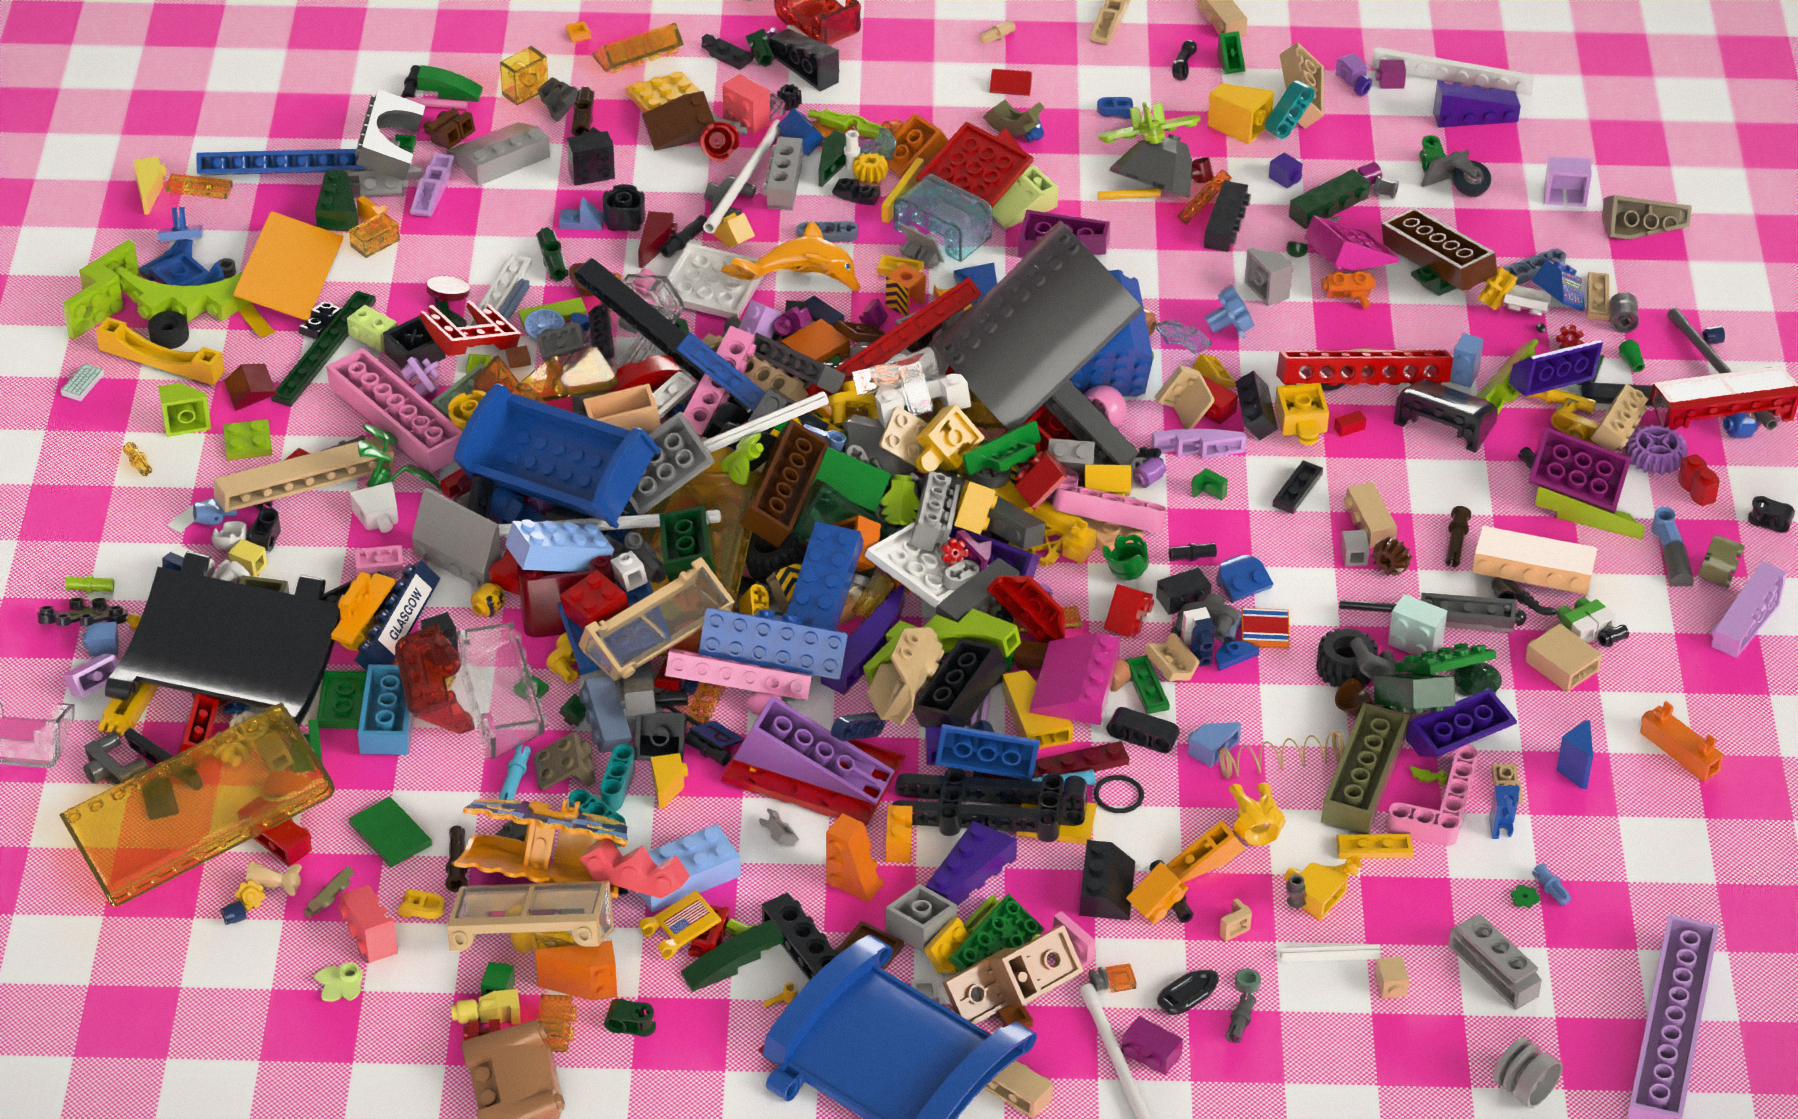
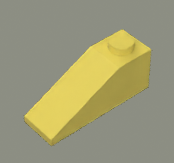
M158 156L133 160L144 215L150 213L164 186L163 177H166V170L164 164L160 165Z

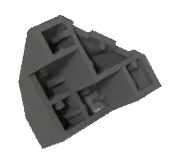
M1169 134L1168 137L1163 138L1162 142L1157 144H1150L1149 141L1145 140L1138 141L1109 169L1113 173L1187 198L1190 197L1192 157L1188 145L1180 142L1181 137Z
M853 414L843 422L844 431L849 439V442L845 443V452L852 445L860 446L865 451L869 460L872 457L878 458L884 471L891 473L890 479H893L894 474L907 475L916 469L879 446L885 428L878 419Z

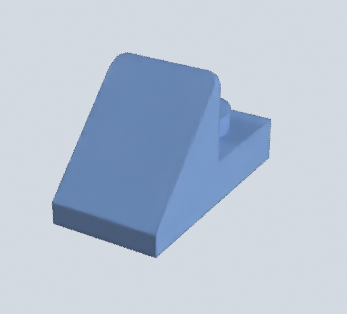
M581 198L580 210L561 209L560 229L602 231L603 213L585 198Z

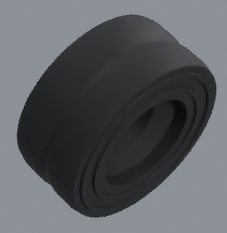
M165 311L154 315L149 320L148 331L152 343L168 349H174L185 344L189 338L188 322L181 313Z

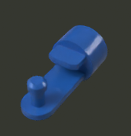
M498 487L493 491L489 516L501 524H512V521L530 520L532 522L545 521V516L526 505L525 498L517 492L503 487Z

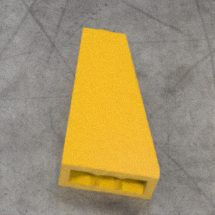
M1024 670L1003 674L1002 693L1020 737L1040 740L1038 749L1072 743L1073 724L1070 720L1029 713L1037 682L1029 673Z

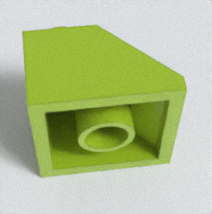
M183 383L158 386L167 437L211 430L206 393Z

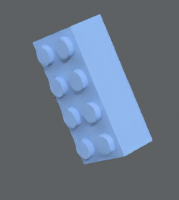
M512 521L505 544L523 570L589 571V562L593 558L611 555L612 558L614 548L607 538L592 523L584 525L571 522Z
M715 824L648 851L647 853L656 866L677 855L690 877L680 889L662 899L639 892L638 894L652 913L678 902L695 890L701 893L741 877L740 855L718 824Z

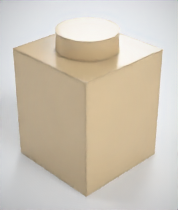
M1403 957L1377 959L1375 978L1382 999L1407 996L1409 976Z

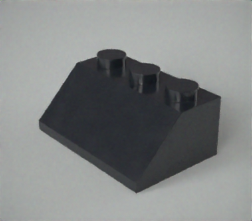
M1087 840L1079 916L1130 920L1131 903L1126 897L1133 891L1136 861L1112 842Z

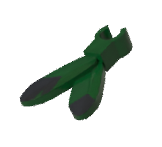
M435 297V307L456 327H465L467 325L463 317L449 310L448 301L438 302V299Z

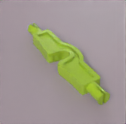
M810 109L808 112V117L819 120V124L840 131H846L849 126H855V131L859 133V136L883 141L884 138L890 139L895 134V132L888 131L887 126L869 122L858 115L840 114L826 109L823 112Z

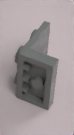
M579 322L566 323L563 327L557 329H546L536 335L543 361L585 350V342H588V338Z

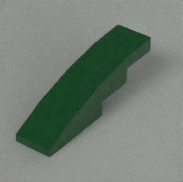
M772 919L736 935L707 952L683 969L681 976L692 992L737 975L738 967L761 959V951L784 943V936Z

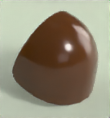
M1355 677L1344 682L1335 695L1336 706L1354 717H1358L1363 703L1375 705Z

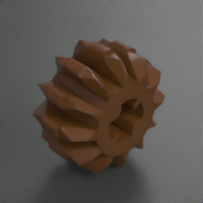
M1387 536L1375 544L1371 556L1375 559L1373 564L1379 566V571L1384 570L1387 576L1390 574L1396 576L1409 567L1412 556L1408 553L1410 548L1404 546V541L1399 542L1397 537L1391 538Z

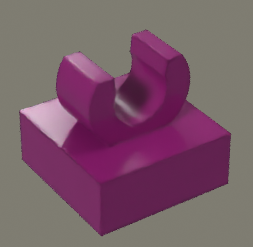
M873 299L862 312L863 315L859 316L862 323L873 324L880 328L887 319L888 314L880 300Z

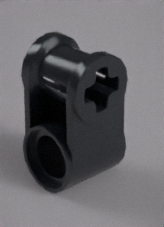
M1765 496L1753 498V508L1748 514V521L1751 524L1774 530L1778 533H1785L1790 529L1795 516V510L1791 505L1769 499Z
M273 508L261 510L247 533L246 541L264 547L266 551H272L281 533L278 511Z

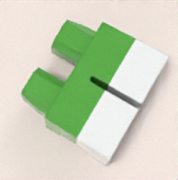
M1585 597L1575 602L1574 610L1565 605L1558 609L1557 618L1562 622L1563 626L1587 643L1593 642L1595 639L1597 640L1601 630L1614 628L1616 617L1598 599L1590 602Z

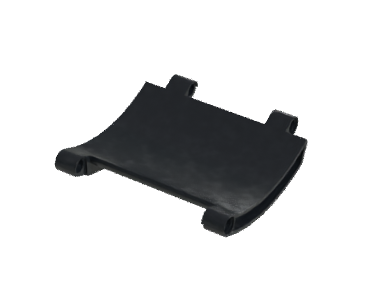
M187 551L184 555L180 571L157 566L144 612L124 656L106 682L105 697L128 701L134 693L137 694L143 683L193 694L199 693L212 698L273 710L269 719L268 729L272 732L294 736L317 694L335 640L331 638V633L340 622L341 613L338 604L321 600L325 591V579L301 574L294 595L206 577L209 561L212 558L210 555Z

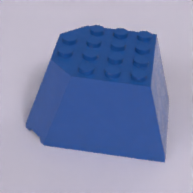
M1119 269L1110 270L1109 272L1143 307L1138 279L1135 277L1130 279ZM1144 309L1069 379L1082 394L1098 385L1114 387L1123 397H1137L1146 393L1153 354Z

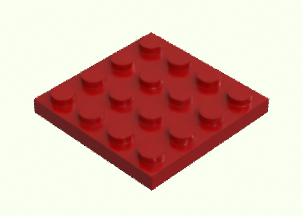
M966 121L918 174L916 182L984 218L1034 162L1032 155Z

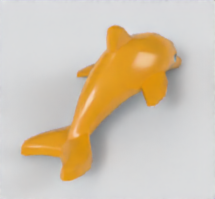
M814 222L808 223L802 237L780 244L755 263L746 259L734 258L730 265H724L720 270L729 276L749 281L757 280L765 274L780 270L800 273L817 272L843 283L853 291H859L861 288L855 277L854 261L845 250L824 240L820 228Z

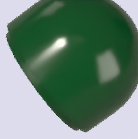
M1289 241L1287 242V253L1292 257H1303L1307 254L1308 244Z

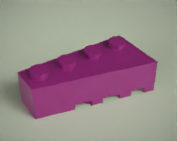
M1026 210L1018 238V258L1024 257L1026 252L1060 220L1093 255H1106L1110 241V221Z

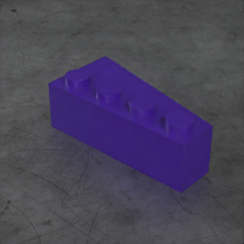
M1437 80L1433 114L1438 128L1519 122L1521 105L1515 91L1491 87L1490 89H1482L1477 85L1468 87L1456 82L1446 84L1442 80Z
M973 821L925 887L955 903L958 907L969 898V894L973 890H979L985 885V881L992 875L996 876L1002 871L1003 866L1007 863L1011 864L1016 860L1017 839Z

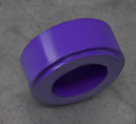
M1366 75L1362 76L1356 83L1354 92L1359 96L1367 94L1372 86V79Z

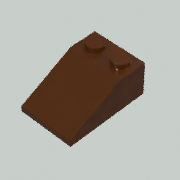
M704 91L680 96L642 114L654 151L698 142L702 130L707 125L715 122Z

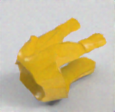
M1264 782L1257 785L1261 796L1258 802L1247 797L1241 785L1232 784L1228 789L1233 794L1235 800H1237L1240 808L1237 811L1239 818L1233 824V834L1242 838L1245 843L1253 846H1264L1275 841L1283 829L1286 820L1272 797L1270 784Z

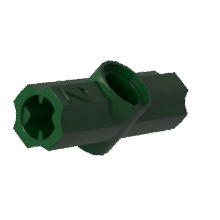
M549 227L541 228L536 233V238L543 256V264L547 267L550 279H554L556 282L563 281L568 276V268L562 254L561 243L557 240L554 230H551Z

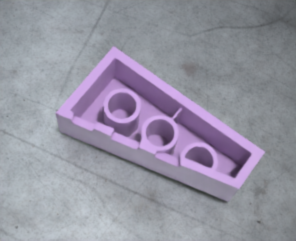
M1762 560L1729 610L1725 612L1720 623H1716L1713 627L1711 647L1737 658L1780 606L1787 571Z

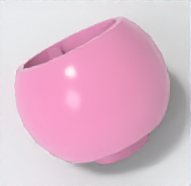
M1098 385L1090 388L1083 394L1103 413L1104 417L1113 426L1119 428L1122 425L1127 414V405L1124 397L1117 389L1107 385Z

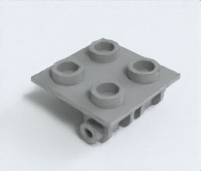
M900 223L907 243L902 244L900 247L902 255L913 260L924 261V265L929 268H937L939 261L945 262L941 254L942 251L939 249L934 236L928 233L925 235L912 225L906 226Z

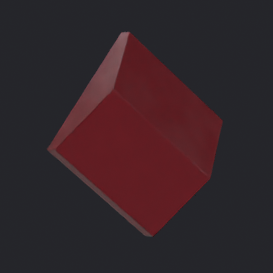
M265 363L241 364L224 380L235 411L277 394Z

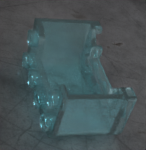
M933 174L926 175L894 201L895 230L903 233L900 223L906 226H913V222L944 237L946 254L959 262L965 260L992 237L993 212L990 204L984 199Z

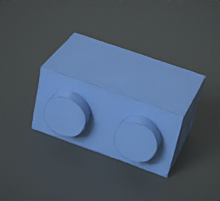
M1465 333L1462 334L1454 348L1450 382L1469 388L1472 387L1479 374L1484 339Z

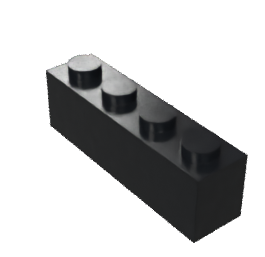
M1224 180L1205 230L1204 248L1229 252L1231 244L1235 245L1237 232H1240L1242 219L1246 215V206H1249L1251 194L1248 193L1249 185Z

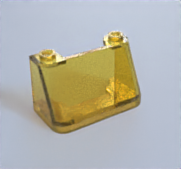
M594 347L585 353L586 355L572 367L569 363L565 365L559 364L557 362L559 359L557 355L551 356L518 383L515 388L519 392V396L538 402H545L607 391L617 384V378L599 349Z

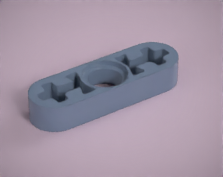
M809 222L798 224L797 238L803 236ZM814 222L820 228L823 239L828 242H852L858 238V225L854 222Z

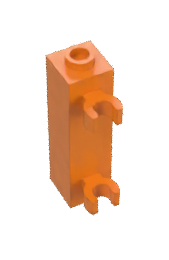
M1667 701L1664 702L1663 707L1659 705L1653 710L1645 712L1641 718L1640 733L1703 782L1721 771L1724 754L1715 748L1716 738L1708 734L1705 740L1672 715L1674 707Z

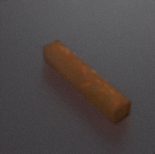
M1222 169L1182 209L1177 217L1187 225L1220 192L1224 180L1230 181L1232 177Z

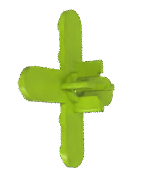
M1142 102L1144 115H1141L1140 108L1138 107L1129 108L1132 127L1106 131L1098 134V138L1103 140L1104 143H1112L1116 141V138L1132 139L1137 134H1141L1145 141H1149L1150 144H1157L1166 137L1164 130L1173 131L1178 126L1183 125L1185 127H1194L1201 119L1200 115H1188L1165 120L1162 102L1154 103V106H1152L1153 115L1150 113L1147 103Z

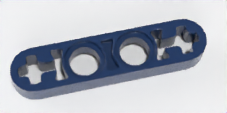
M875 712L840 716L832 725L831 736L841 741L877 737L883 731L886 720H881Z

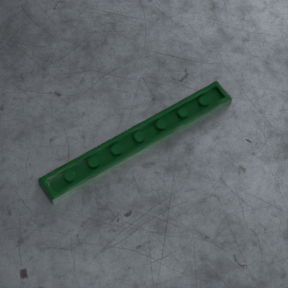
M355 291L276 388L277 394L271 396L273 402L292 407L349 336L347 318L364 305L372 308L376 303V296Z

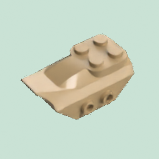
M931 627L903 629L890 658L893 664H880L867 696L881 720H891L902 726L913 711L916 693L918 691L922 692L928 682L927 678L929 676L932 677L939 666L937 663L945 651L942 650L943 644L938 642L937 635Z

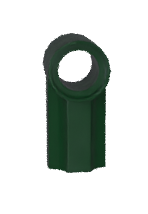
M764 28L746 35L745 37L751 52H754L758 64L764 67L771 65L775 58L769 46V40Z

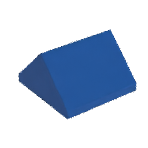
M1590 720L1583 721L1562 736L1556 769L1581 789H1587L1593 760Z

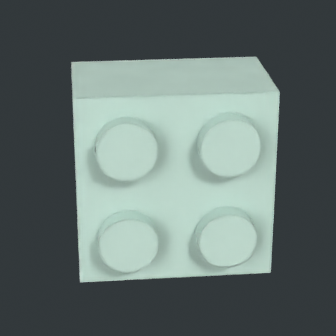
M1404 594L1392 610L1388 645L1413 655H1419V657L1421 652L1435 651L1437 653V649L1443 644L1447 610Z

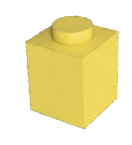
M241 539L229 551L228 557L230 562L236 561L253 577H256L267 565L265 548Z

